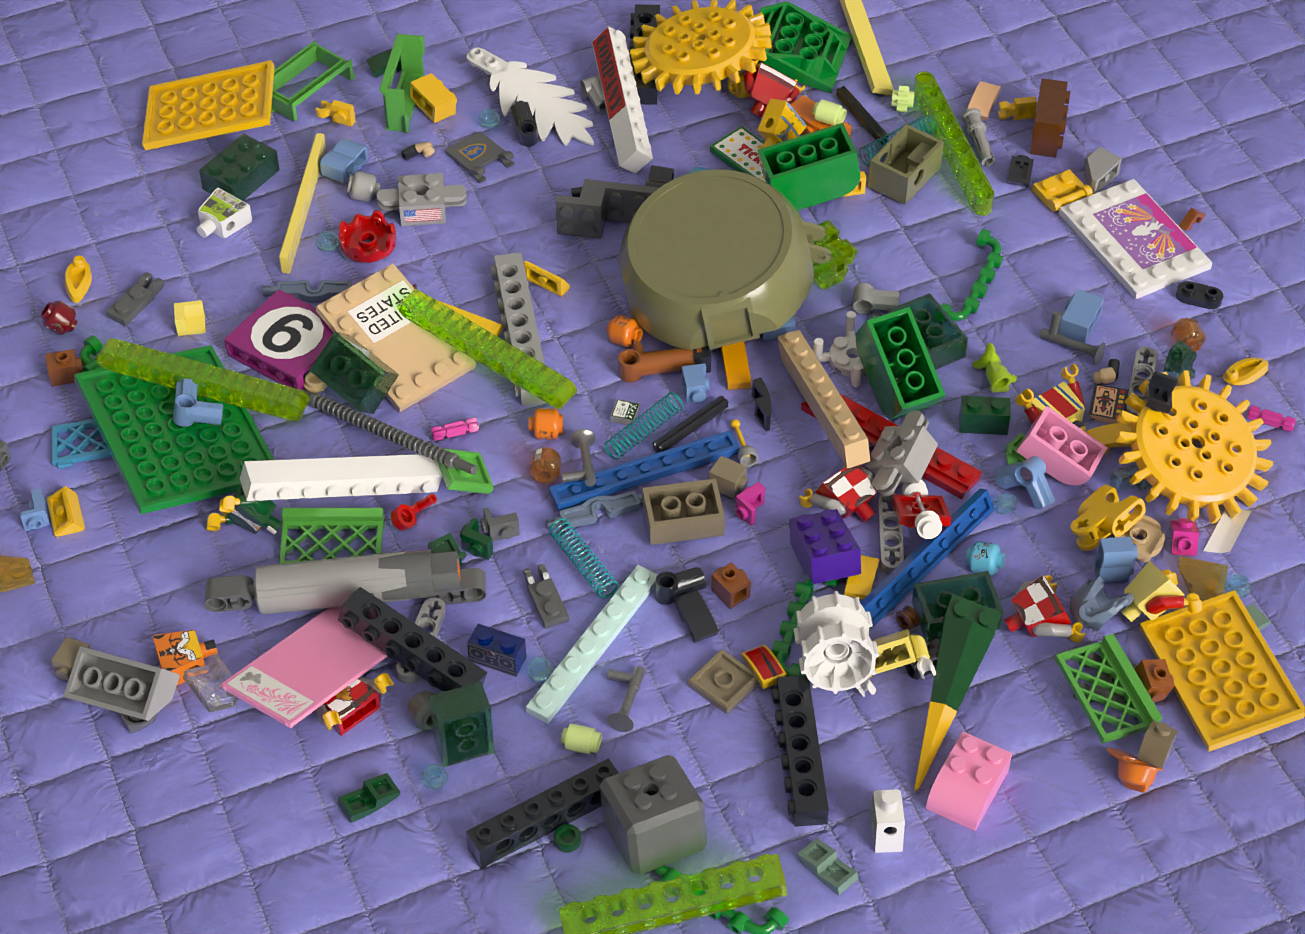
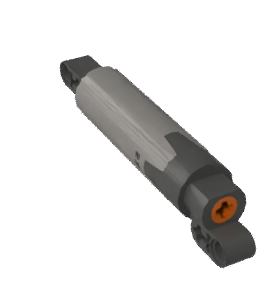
M432 549L258 566L255 570L254 581L245 575L209 579L205 583L204 606L212 612L244 610L250 608L253 605V599H256L257 608L263 615L341 607L359 587H362L382 602L435 597L438 595V598L442 599L445 604L470 603L485 599L487 594L486 573L480 568L460 569L457 551L432 553Z

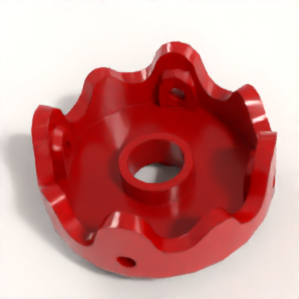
M374 210L370 216L356 214L351 223L340 222L339 242L341 250L346 257L359 263L380 261L389 256L396 246L395 226L393 223L389 224L385 220L383 213L379 210ZM367 239H370V240H371V242H363V241H364V240H367Z

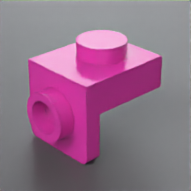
M758 482L751 487L745 488L736 496L735 512L741 520H745L750 526L755 524L756 508L765 502V487Z
M1180 518L1178 521L1171 520V553L1173 555L1196 556L1199 540V530L1196 522L1187 518Z

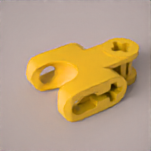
M1103 485L1080 505L1078 518L1073 520L1070 525L1072 533L1078 536L1076 540L1078 548L1083 551H1089L1098 547V542L1101 538H1107L1110 534L1116 536L1123 535L1144 516L1146 511L1145 503L1141 498L1132 495L1119 502L1118 494L1114 487Z

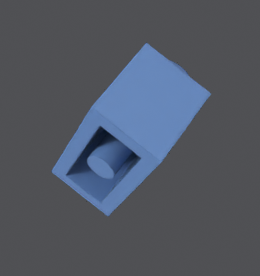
M1078 289L1074 297H1069L1065 307L1066 311L1062 312L1059 333L1086 343L1101 315L1104 298Z

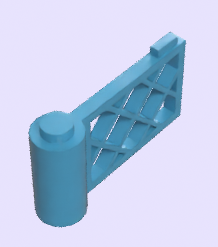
M93 419L52 426V463L54 467L58 466V469L72 467L73 463L111 457L104 440L101 443L94 440L100 435V432ZM87 428H95L89 436L83 434ZM59 433H72L65 440L59 438ZM77 437L83 439L77 447L71 445ZM89 444L95 446L91 452H83ZM66 448L72 451L68 456L59 457V454Z

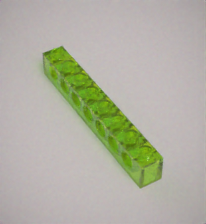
M763 854L754 860L746 862L735 861L726 867L718 869L711 867L703 870L701 873L679 875L674 880L666 882L654 881L646 887L637 889L626 888L620 891V893L609 896L598 895L592 900L581 903L577 901L570 902L565 907L559 908L564 934H636L788 896L779 855ZM752 876L761 877L757 882L749 881V878ZM725 883L734 884V886L729 889L721 887ZM700 889L707 891L705 894L700 896L694 894L697 890ZM672 896L679 897V899L676 902L666 901L669 897ZM644 903L652 904L648 909L639 908ZM616 910L624 911V913L620 916L612 915V913ZM588 917L597 918L592 923L584 922Z

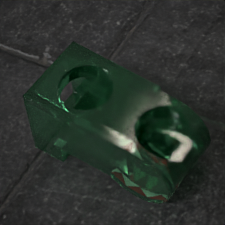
M1182 340L1176 342L1168 352L1163 372L1175 371L1176 375H1180L1186 370L1189 371L1190 380L1193 379L1196 371L1192 367L1197 353Z

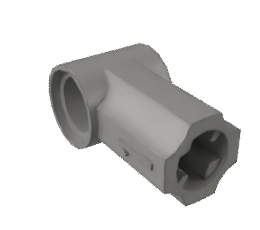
M596 75L581 80L580 86L584 97L591 100L597 112L607 113L600 76Z
M860 283L855 286L853 295V309L855 312L867 314L873 309L898 311L899 291L874 290V287L867 283Z

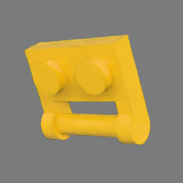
M1070 169L1033 184L1032 191L1052 212L1059 211L1062 206L1093 195L1091 187L1084 185Z

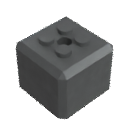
M665 755L602 780L599 787L604 824L631 872L643 874L705 849L707 833L704 802L675 757Z

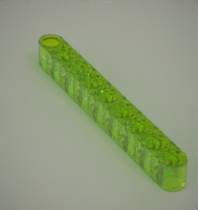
M927 71L918 72L915 76L914 97L923 114L933 119L936 127L933 134L935 138L944 141L943 153L973 212L980 216L989 215L992 212L994 190L934 75ZM925 116L926 118H928V119L931 121V123H932V125H933V128H934V124H933L932 120H931L928 116ZM927 120V122H928V124H929V126H930V128H931V130H932V126H931L930 122Z
M414 289L397 306L401 315L556 409L563 408L577 394V387L570 379L418 289Z
M108 339L97 356L98 364L106 370L175 389L177 382L182 381L184 378L192 379L198 385L197 395L290 421H299L310 401L309 396L304 391L119 339Z

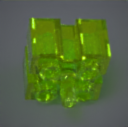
M830 220L819 224L824 227L826 234L821 240L814 241V245L828 248L831 251L832 257L828 262L821 264L812 260L814 268L813 280L823 290L843 281L849 270L846 266L853 262L858 253V250L847 239L842 240L839 237L840 231Z

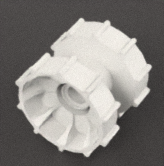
M835 591L834 594L818 598L812 596V601L806 604L801 611H796L797 628H794L796 644L800 643L802 646V658H799L801 674H806L807 678L812 682L813 688L819 687L837 694L838 691L854 687L859 689L860 684L866 681L871 674H876L875 657H878L879 653L876 641H871L869 637V627L873 626L869 611L866 612L860 604L859 597L851 598L838 594V591Z

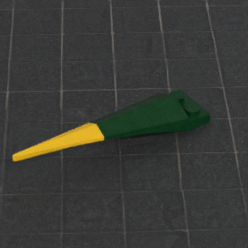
M953 594L950 597L942 622L935 667L936 675L934 676L914 786L915 792L919 790L989 648L1002 613Z

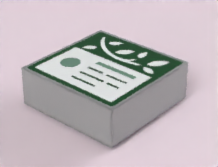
M617 399L610 416V422L624 425L630 424L638 416L640 403Z

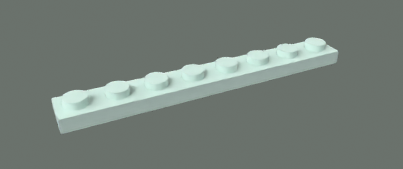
M640 565L636 566L527 704L526 713L549 724L655 588L656 576L658 574Z

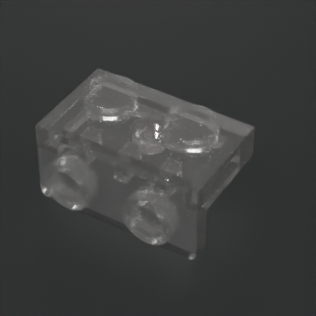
M217 654L211 655L208 665L185 670L183 679L209 713L236 707L238 697L221 688V684L232 677L233 674Z

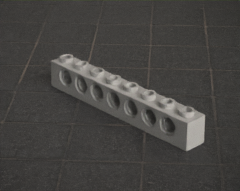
M522 253L494 256L495 265H491L492 279H497L494 282L495 295H500V298H497L499 312L503 311V314L500 315L503 328L507 329V331H504L505 345H510V348H507L508 361L514 364L510 366L512 380H517V383H514L515 396L520 397L522 406L549 403V382Z

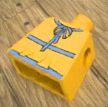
M770 99L758 127V132L765 139L761 149L799 137L806 128L805 122L787 101Z

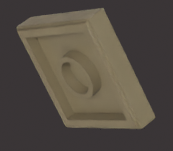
M723 649L718 651L687 680L688 687L726 714L760 684L751 669Z

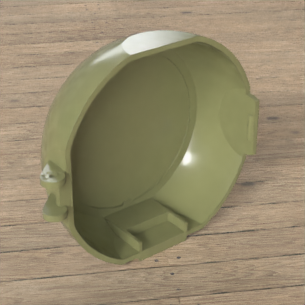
M714 169L693 172L678 177L657 189L640 205L624 233L619 252V264L631 315L636 319L641 328L653 337L669 345L687 350L709 346V349L760 338L759 334L782 327L801 307L814 279L812 260L821 264L831 259V251L828 248L814 245V241L825 237V229L820 225L803 221L797 209L780 191L752 175L732 170Z

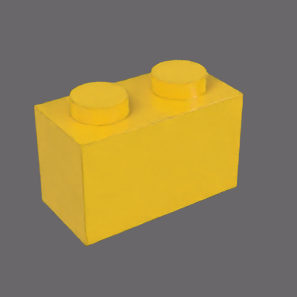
M432 73L410 82V99L434 123L456 114L457 98L455 94L450 92L442 81L438 80Z

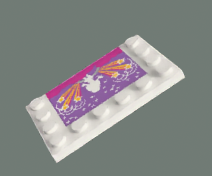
M1135 179L1072 202L1059 209V215L1135 299L1211 269L1212 261Z

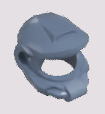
M1101 576L1095 580L1088 579L1070 600V613L1075 622H1080L1083 626L1099 631L1112 616L1124 606H1129L1134 600V596L1131 593L1110 599L1103 591L1105 585L1103 584L1104 578Z

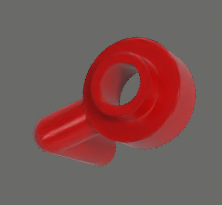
M430 494L411 506L401 504L391 511L393 525L401 531L413 527L416 523V514L436 503V496Z

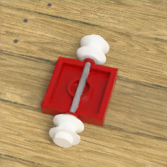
M924 481L904 483L902 486L903 495H893L892 505L900 525L909 528L916 527L921 537L925 539L935 538L940 534L942 526H950L951 516L943 497L928 495Z

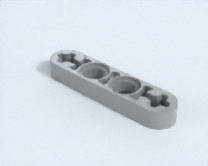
M1141 347L1136 351L1128 397L1133 393L1145 402V396L1137 395L1134 393V390H1137L1145 380L1150 381L1155 372L1157 353L1153 348ZM1144 357L1148 358L1147 364H1142ZM1137 373H1146L1149 377L1141 378ZM1126 404L1125 411L1136 416L1138 412Z
M896 493L885 497L880 496L878 502L880 568L887 575L891 574L904 561L902 525H900L892 505L893 495H898ZM887 503H891L892 511H888ZM887 520H892L896 522L897 525L894 527H888L884 524V522ZM894 540L898 544L891 547L887 546L884 542ZM890 556H894L895 565H890Z
M437 597L425 600L415 621V624L421 628L424 626L431 627L433 630L430 634L436 638L446 617L444 601ZM434 608H438V610H435V611H434V613H433V619H432V618H431V615H430V611H433ZM397 663V676L401 682L411 684L420 678L419 675L411 671L404 673L408 669L401 663Z

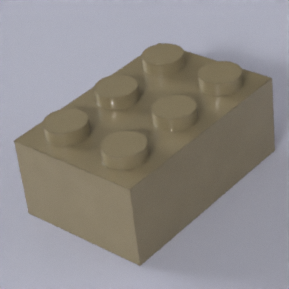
M716 478L642 488V507L650 545L724 536L725 515Z

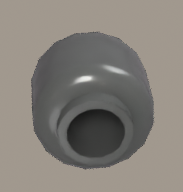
M432 691L417 693L411 698L407 706L410 718L422 730L437 728L446 716L444 704Z

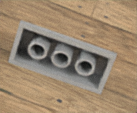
M80 646L63 697L149 721L172 701L180 675L162 668Z

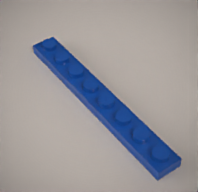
M729 430L595 472L596 483L593 486H587L585 480L565 482L549 487V494L557 510L560 511L582 504L596 496H607L717 461L720 456L727 458L739 453L740 447Z
M980 488L951 515L950 526H942L938 536L926 539L860 602L864 610L870 612L873 625L869 627L870 629L995 510L987 489Z

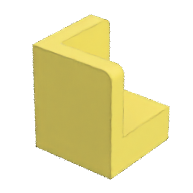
M201 300L174 303V316L178 336L206 333L205 313Z

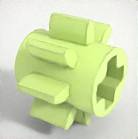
M899 85V90H893L891 106H896L897 112H907V107L913 108L914 92L909 91V86Z

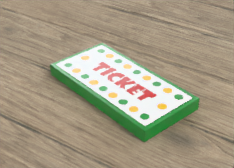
M739 127L710 146V152L735 171L746 173L765 181L758 155V150L761 149L764 142L744 127Z

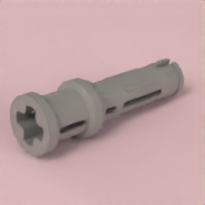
M970 108L963 113L962 119L967 124L968 135L974 140L982 165L988 167L995 163V157L985 135L986 125L981 121L982 114L980 110Z

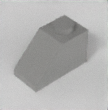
M1102 147L1097 148L1093 153L1090 152L1085 159L1084 175L1086 183L1091 187L1093 194L1100 192L1119 175L1122 158Z

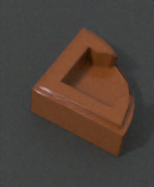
M1191 207L1179 224V227L1185 231L1192 229L1191 225L1195 222L1200 223L1206 214Z

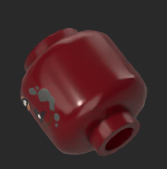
M62 301L49 302L40 315L43 326L58 335H63L67 331L72 332L77 325V320H75L76 311Z

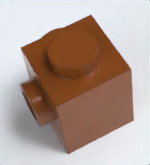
M74 349L46 354L47 371L52 387L75 383L74 374L83 372L81 357L76 358Z
M732 562L718 568L712 574L711 590L729 609L750 597L751 581L742 569H738Z
M1165 659L1141 660L1134 669L1153 702L1164 700L1175 687L1173 676L1169 672Z

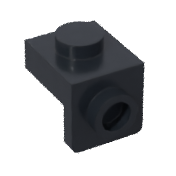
M1155 371L1145 388V406L1153 411L1169 414L1172 408V392L1177 384V378Z

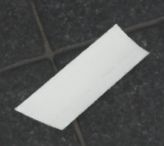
M1225 509L1203 551L1215 553L1230 552L1251 511L1241 509L1242 511L1236 517L1231 518Z

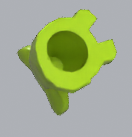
M988 343L985 353L979 360L972 363L976 369H986V377L992 392H1007L1011 389L1009 385L1017 380L1016 376L1011 375L1006 367L1001 364V360L995 352V347L992 343Z

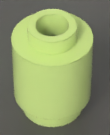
M821 99L819 103H815L812 114L815 115L816 121L834 126L844 122L847 110L842 108V105Z
M570 723L568 728L563 729L561 743L565 744V750L591 755L592 752L598 753L600 749L602 732H597L596 728Z

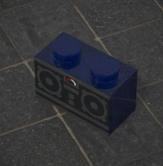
M479 623L467 642L468 659L470 661L514 677L517 676L527 658L526 640L524 638Z

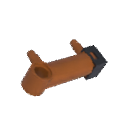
M636 340L633 342V349L623 350L618 355V376L625 382H635L641 376L682 371V366L706 364V373H710L709 346L693 350L672 348L643 352L640 341Z

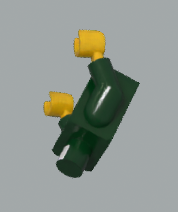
M241 485L234 496H227L220 500L219 510L224 516L211 513L207 520V530L218 531L221 529V523L226 525L237 523L253 534H256L263 527L275 535L283 522L271 515L276 508L275 503L271 500L247 501Z

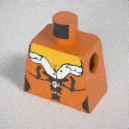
M194 630L153 636L161 668L180 675L177 685L204 674L206 667L203 658L218 654L214 639L199 643Z

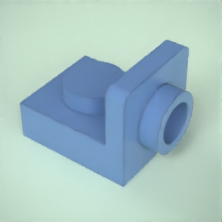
M41 488L31 490L33 500L28 501L30 510L20 512L25 531L50 526L47 506Z

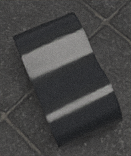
M652 165L645 186L660 188L674 180V168Z

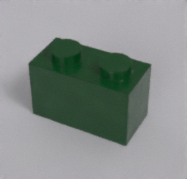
M961 396L959 433L1008 435L1011 418L1010 398Z

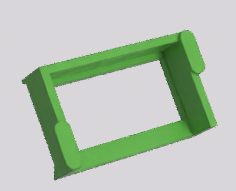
M398 33L396 35L379 91L383 94L386 130L409 133V124L415 107V103L410 99V82L424 76V35ZM401 56L402 73L397 88L390 89Z
M314 40L274 70L271 113L277 111L295 122L298 120L296 106L338 74L348 80L355 79L352 59L347 61L318 45ZM316 61L330 67L290 98L276 92V90Z

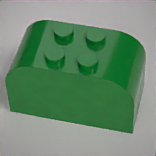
M844 123L758 150L765 181L780 191L797 211L847 195L856 188L860 181L857 152Z
M910 307L867 320L856 333L857 352L877 403L885 417L891 420L906 415L911 411L933 406L945 396Z

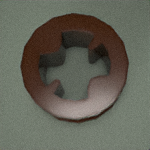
M905 606L902 611H898L895 614L896 621L903 630L909 629L911 631L913 627H917L920 624V617L911 606Z

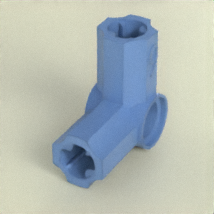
M184 378L176 383L172 417L175 424L190 426L194 422L221 425L223 404L197 401L198 385L192 379Z
M1032 456L1026 461L1003 466L996 470L995 480L998 486H1001L1003 489L1019 485L1025 486L1036 509L1043 508L1056 501L1044 476L1046 464L1040 457Z

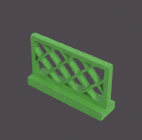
M282 508L283 526L279 564L303 562L304 560L313 561L310 555L319 548L327 555L323 559L336 558L335 556L344 548L352 556H361L369 548L375 554H382L383 529L385 527L383 508ZM288 529H300L303 534L293 541L288 536ZM317 529H325L328 534L320 541L312 535ZM342 529H350L353 534L345 541L337 535ZM367 529H377V535L370 541L362 535ZM308 537L315 545L305 552L298 545ZM333 537L340 545L330 552L324 544ZM358 537L365 545L355 552L349 544ZM294 548L301 554L295 561H286V555Z
M1114 634L1104 636L1101 642L1056 654L1054 659L1102 744L1143 731L1146 733L1152 721L1161 722L1162 716ZM1098 651L1103 659L1102 664L1087 658L1088 654ZM1072 659L1080 662L1079 670L1069 667L1065 661ZM1084 664L1099 670L1097 676L1094 677L1081 672ZM1101 672L1112 675L1115 680L1114 685L1099 679ZM1078 678L1092 683L1091 691L1081 688L1077 683ZM1096 685L1111 691L1109 698L1093 693ZM1113 693L1124 696L1127 700L1126 706L1111 700ZM1090 699L1105 705L1103 713L1091 708L1089 704ZM1108 706L1123 712L1120 720L1105 714ZM1129 714L1136 717L1140 724L1132 725L1124 722L1125 715ZM1102 721L1118 726L1117 730L1106 734L1101 725Z

